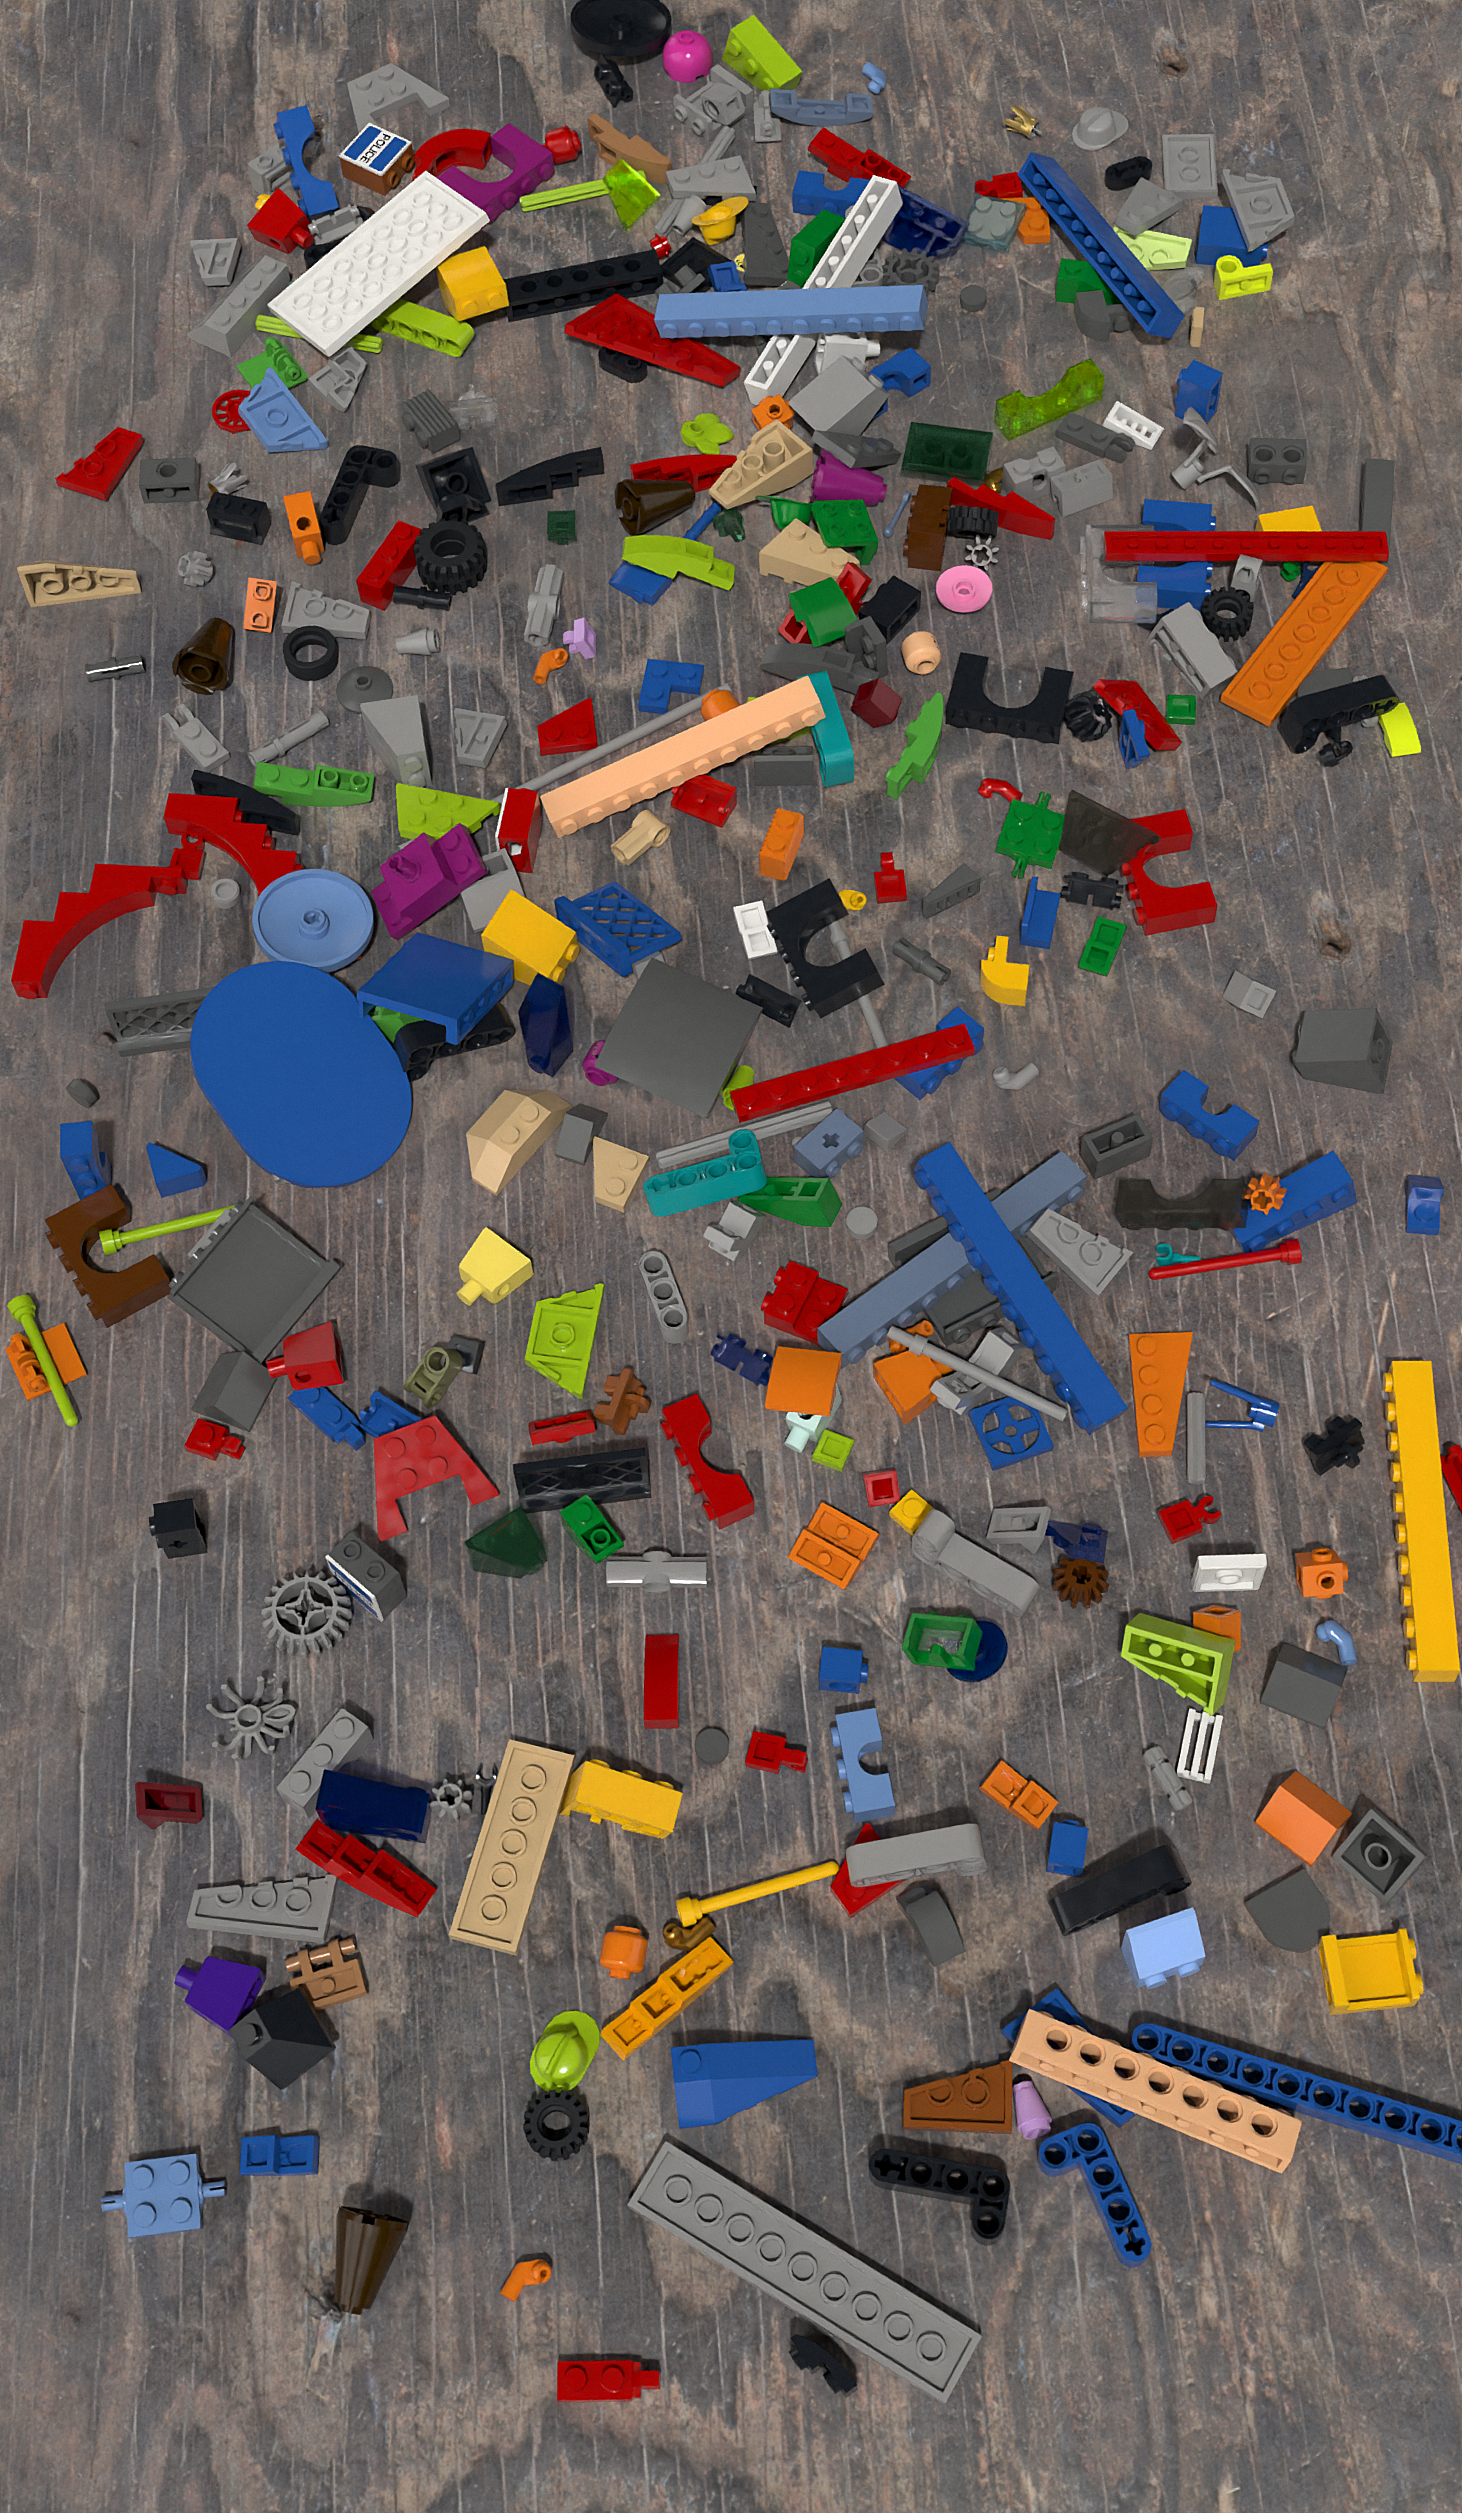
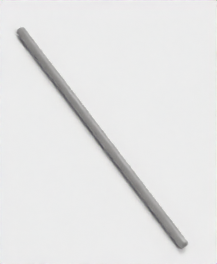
M727 683L715 688L719 690H728L731 692V689ZM709 692L514 789L527 788L536 791L701 709V702ZM504 794L490 801L499 802L501 808ZM413 839L399 845V851L412 842Z

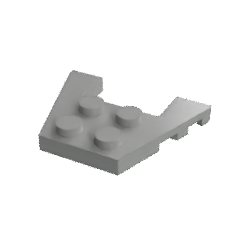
M392 63L347 83L359 133L368 123L379 127L375 119L416 100L430 116L450 107L447 96Z

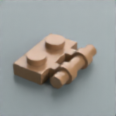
M353 1938L341 1942L335 1939L329 1941L328 1946L309 1951L307 1948L298 1951L297 1956L285 1959L288 1973L301 1969L303 1975L289 1980L292 1991L303 1988L316 2012L368 1995L358 1959L344 1962L343 1955L356 1952ZM332 1959V1967L314 1972L313 1965Z

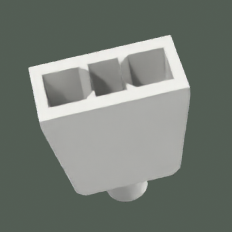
M865 332L819 333L813 360L818 376L842 355L849 359L857 357L864 363L866 357L879 356L880 343L878 339L867 340Z

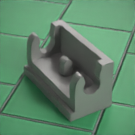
M1100 459L1050 477L1052 500L1054 504L1059 502V513L1062 517L1113 499L1112 473Z

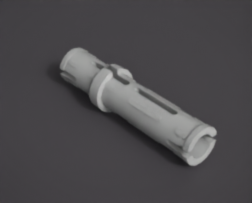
M318 710L283 733L268 737L267 742L247 753L250 762L257 768V762L267 763L276 757H283L290 748L313 736L318 731L329 726L327 717L321 710Z

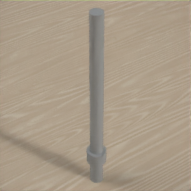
M837 920L828 925L831 932L830 940L833 948L838 950L841 959L844 960L852 955L849 947L850 939L846 930H842L840 922ZM866 994L857 1000L877 1049L888 1046L889 1044L869 994Z
M891 1326L887 1334V1338L908 1347L909 1352L919 1357L923 1354L1063 1422L1068 1412L1067 1409L928 1343L929 1339L919 1334L913 1336L894 1326Z

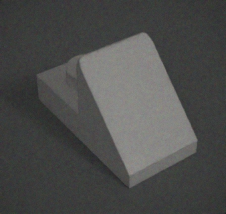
M1049 1507L994 1509L986 1539L992 1544L1020 1543L1031 1553L1036 1554L1044 1540L1051 1509Z

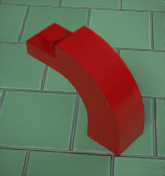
M455 129L430 138L420 146L414 155L416 168L413 173V181L425 171L437 178L453 165L455 167L466 166L484 170L493 154L491 132L477 129Z
M847 562L835 582L844 592L856 615L863 604L860 599L872 579L854 562ZM791 608L778 631L790 643L812 644L805 621L797 622Z

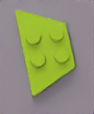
M402 783L396 784L398 829L400 836L403 838L414 840L424 832L438 840L459 823L465 825L469 833L472 834L482 827L481 821L490 814L497 816L501 811L499 802L418 786H408Z
M602 1283L595 1284L594 1289L577 1294L576 1291L564 1293L558 1298H547L537 1301L526 1349V1365L578 1399L584 1398L605 1292V1286Z

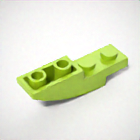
M664 535L625 537L623 541V560L654 571L658 575L674 579L676 573L680 571L689 577H695L710 583L714 587H720L728 591L734 584L735 565L713 557V546L686 538Z

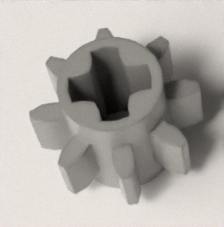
M978 534L976 535L975 544L967 543L966 547L972 552L965 556V560L972 559L974 562L973 567L977 568L978 565L984 566V569L988 571L990 561L998 562L999 558L993 555V552H997L1000 546H993L991 544L992 536L985 540L981 539ZM983 547L987 548V555L979 558L977 550H981Z
M194 551V553L187 552V555L180 558L178 573L180 576L185 577L184 584L194 587L197 585L203 586L204 582L210 580L213 566L210 561L206 560L207 554L199 551Z
M444 1779V1785L439 1790L432 1788L431 1791L437 1800L431 1802L430 1807L432 1811L441 1809L439 1813L441 1822H444L448 1817L454 1818V1821L459 1823V1817L464 1812L467 1814L471 1813V1809L466 1804V1801H470L473 1798L471 1791L462 1792L464 1788L462 1780H459L455 1785ZM454 1796L455 1804L449 1806L448 1798Z

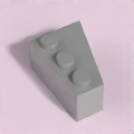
M1190 602L1162 617L1145 640L1150 646L1156 644L1165 653L1162 658L1168 664L1173 661L1182 672H1180L1179 676L1201 699L1228 684L1238 672L1232 658L1224 653L1219 645L1218 638L1208 630L1200 612L1193 608Z

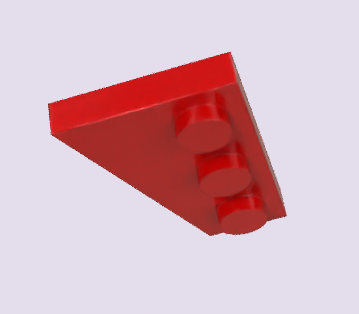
M117 427L94 446L95 451L85 459L80 457L74 462V468L66 475L62 472L55 478L57 485L106 501L144 442L142 434Z

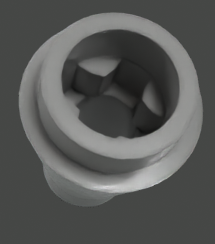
M695 195L684 199L676 219L671 225L676 234L683 236L695 225L691 219L707 210L704 201Z
M426 627L405 636L397 637V651L399 654L433 655V652H439L440 642L437 630Z

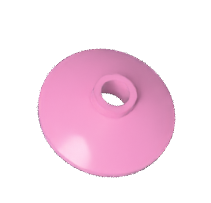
M955 566L943 572L938 578L936 595L939 601L950 610L963 613L973 612L984 607L989 602L992 596V582L985 572L976 567Z

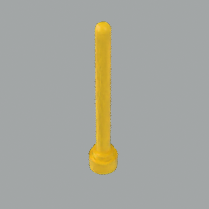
M830 1861L700 1901L697 1898L690 1899L689 1896L675 1900L683 1928L697 1924L698 1919L703 1918L702 1914L833 1876L838 1873L839 1865L834 1861Z

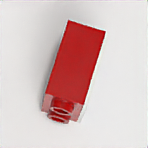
M527 788L505 789L495 840L497 851L506 849L516 872L533 873L543 823L538 791H532Z

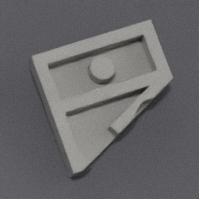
M238 238L191 240L190 245L205 286L230 285L241 248Z
M455 708L454 716L457 727L455 728V735L458 742L456 748L460 764L486 768L508 724L505 716Z

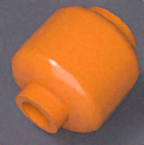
M715 689L703 698L700 713L705 721L739 707L741 704L730 691Z
M614 1926L613 1931L605 1933L600 1955V1965L610 1970L609 1977L630 1980L631 1974H638L643 1971L648 1941L641 1936V1930L626 1926Z

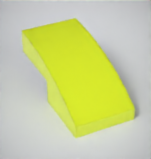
M1405 702L1399 703L1392 711L1378 716V721L1384 730V743L1392 757L1421 753L1418 734Z

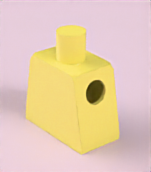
M485 1227L459 1265L460 1276L465 1284L457 1292V1296L468 1306H471L480 1295L492 1304H496L534 1275L531 1260Z

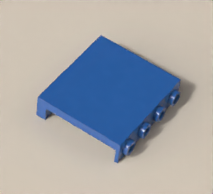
M417 932L408 942L403 944L402 948L394 956L389 958L388 962L379 971L374 973L373 977L365 985L359 988L356 997L357 1003H359V1016L364 1017L375 1005L446 1026V1042L458 1045L513 986V959Z

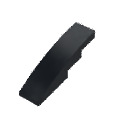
M601 447L572 452L545 460L496 483L498 505L506 506L553 499L552 490L579 486L578 478L604 474Z
M194 769L191 781L196 795L238 798L240 804L239 812L243 813L245 823L266 824L268 830L299 836L300 828L296 814L273 798L226 777Z

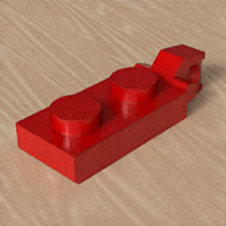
M632 2360L557 2362V2402H632V2399L641 2398V2390L660 2389L661 2387L660 2371H641V2362H632Z

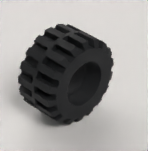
M444 518L439 519L438 523L432 522L428 524L429 528H423L420 531L421 536L416 537V545H414L417 570L424 585L428 584V589L432 591L437 589L438 592H450L452 595H456V592L459 591L465 593L468 591L467 588L476 587L477 581H482L484 573L487 571L484 541L481 532L477 531V527L474 525L469 526L468 521L465 520L459 522L457 518H451L450 521H446ZM449 555H458L452 558H443Z

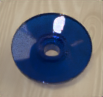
M975 1621L983 1632L976 1657L979 1654L983 1655L975 1659V1670L946 1668L957 1680L967 1683L986 1680L993 1676L1004 1664L1008 1654V1641L1003 1631L991 1622ZM948 1639L944 1646L945 1650L958 1651L962 1640Z

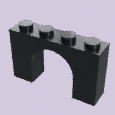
M960 652L946 706L947 725H953L957 728L981 730L986 733L1004 734L1014 738L1032 739L1042 743L1059 744L1065 721L1064 715L1067 712L1065 705L1069 703L1072 692L1073 671L1045 667L1037 697L1025 706L1006 708L993 703L984 693L989 657Z
M830 878L766 912L771 921L767 928L775 941L780 939L783 946L778 948L786 964L792 963L794 970L790 971V974L798 988L803 986L806 993L801 996L808 1010L812 1011L815 1009L820 1018L885 985L866 948L830 966H816L806 961V948L810 939L819 930L849 915Z

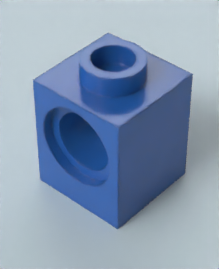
M823 1647L819 1673V1690L859 1694L860 1683H867L869 1663H863V1651Z
M1062 1820L1061 1823L1054 1822L1046 1872L1081 1878L1089 1828L1081 1827V1823L1073 1820Z

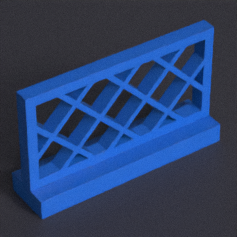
M616 881L573 901H570L565 896L554 900L557 920L574 930L577 934V941L621 977L632 973V963L681 940V932ZM613 893L618 896V898H605ZM593 907V910H581V908ZM600 907H614L613 911L600 910ZM634 908V911H620V909ZM596 919L610 921L609 923H597ZM616 920H630V923H616ZM637 921L651 922L650 924H636ZM612 932H615V933H626V935H625V936H613V935H612ZM633 933H647L646 937L632 936ZM653 934H667L663 937H653ZM628 946H642L634 951L628 948Z

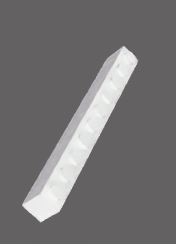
M873 175L802 289L846 288L852 286L903 204L896 181ZM819 333L802 335L779 334L772 336L744 381L752 404L758 405L767 396L774 397L780 394L783 397L818 341Z

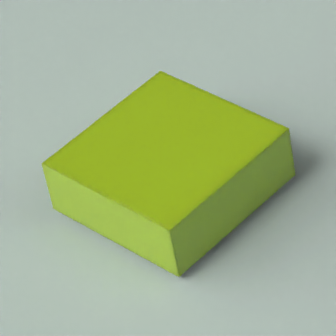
M824 1429L812 1455V1461L842 1472L854 1447L855 1440Z

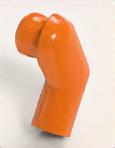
M557 648L542 654L537 663L533 680L538 684L546 683L550 671L565 665L568 659L567 651L563 648Z
M925 1320L903 1331L913 1336L919 1334L927 1338L933 1334L934 1328L929 1321ZM889 1339V1350L893 1354L897 1355L906 1351V1346Z
M542 2259L519 2262L515 2265L499 2293L515 2303L524 2286L545 2283L551 2278V2266Z

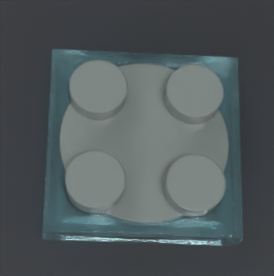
M976 195L958 235L959 243L1009 252L1026 213V204Z

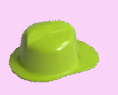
M576 2010L564 2011L555 2016L545 2028L530 2059L531 2075L535 2083L544 2091L556 2090V2093H561V2090L569 2091L578 2085L586 2073L600 2044L599 2028L589 2015Z

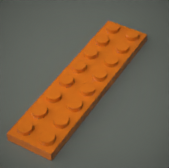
M1325 561L1221 694L1220 701L1271 727L1298 692L1302 682L1314 671L1385 578L1388 567L1376 561Z

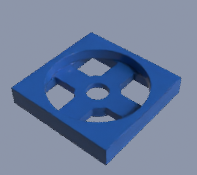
M1007 1397L969 1410L968 1416L992 1471L1053 1450L1054 1445L1039 1411L1012 1397ZM1014 1406L1023 1407L1029 1411L1031 1418L1018 1422L1012 1419L1008 1409ZM995 1413L1000 1423L998 1429L984 1433L983 1423L985 1418ZM1013 1426L1016 1428L1017 1434L1009 1437L1004 1432L1005 1428ZM1037 1430L1039 1434L1037 1441L1026 1451L1022 1442L1023 1435ZM1002 1442L1010 1446L1013 1454L999 1452L991 1446Z

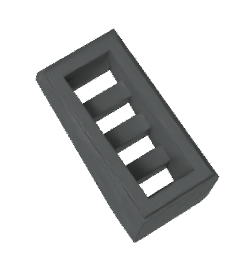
M966 864L961 865L923 898L922 916L928 919L980 892L981 877Z

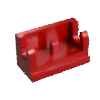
M704 774L684 781L683 784L673 787L671 793L675 794L670 802L671 808L720 828L724 827L737 805L736 787Z

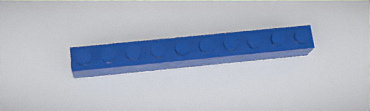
M1031 152L1018 173L1020 179L1148 334L1171 338L1185 317L1182 311L1056 160L1052 157Z
M948 1142L920 1158L913 1169L917 1185L922 1190L926 1189L932 1198L931 1204L933 1209L939 1216L943 1215L948 1222L951 1236L956 1242H961L967 1251L966 1257L973 1268L979 1269L984 1277L985 1287L992 1295L997 1296L1002 1304L1003 1314L1010 1322L1013 1321L1019 1329V1337L1022 1343L1027 1348H1031L1037 1356V1364L1040 1370L1045 1375H1049L1055 1383V1391L1058 1397L1063 1402H1067L1073 1410V1418L1076 1424L1091 1435L1119 1418L1128 1409L1127 1405L952 1144Z

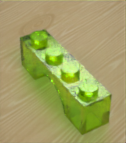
M1089 358L1067 368L1061 380L1049 391L1039 396H1025L1019 389L996 400L995 424L1008 441L1067 415L1069 412L1077 411L1103 398L1105 375L1093 360Z

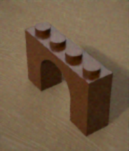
M112 1184L45 1219L50 1230L45 1235L53 1249L59 1247L63 1255L59 1256V1259L66 1272L73 1271L77 1278L72 1281L81 1297L87 1294L91 1300L86 1305L95 1321L101 1318L105 1326L109 1328L169 1295L172 1289L168 1286L170 1280L154 1254L117 1273H100L87 1266L89 1251L100 1239V1231L108 1229L115 1231L132 1222L125 1205Z

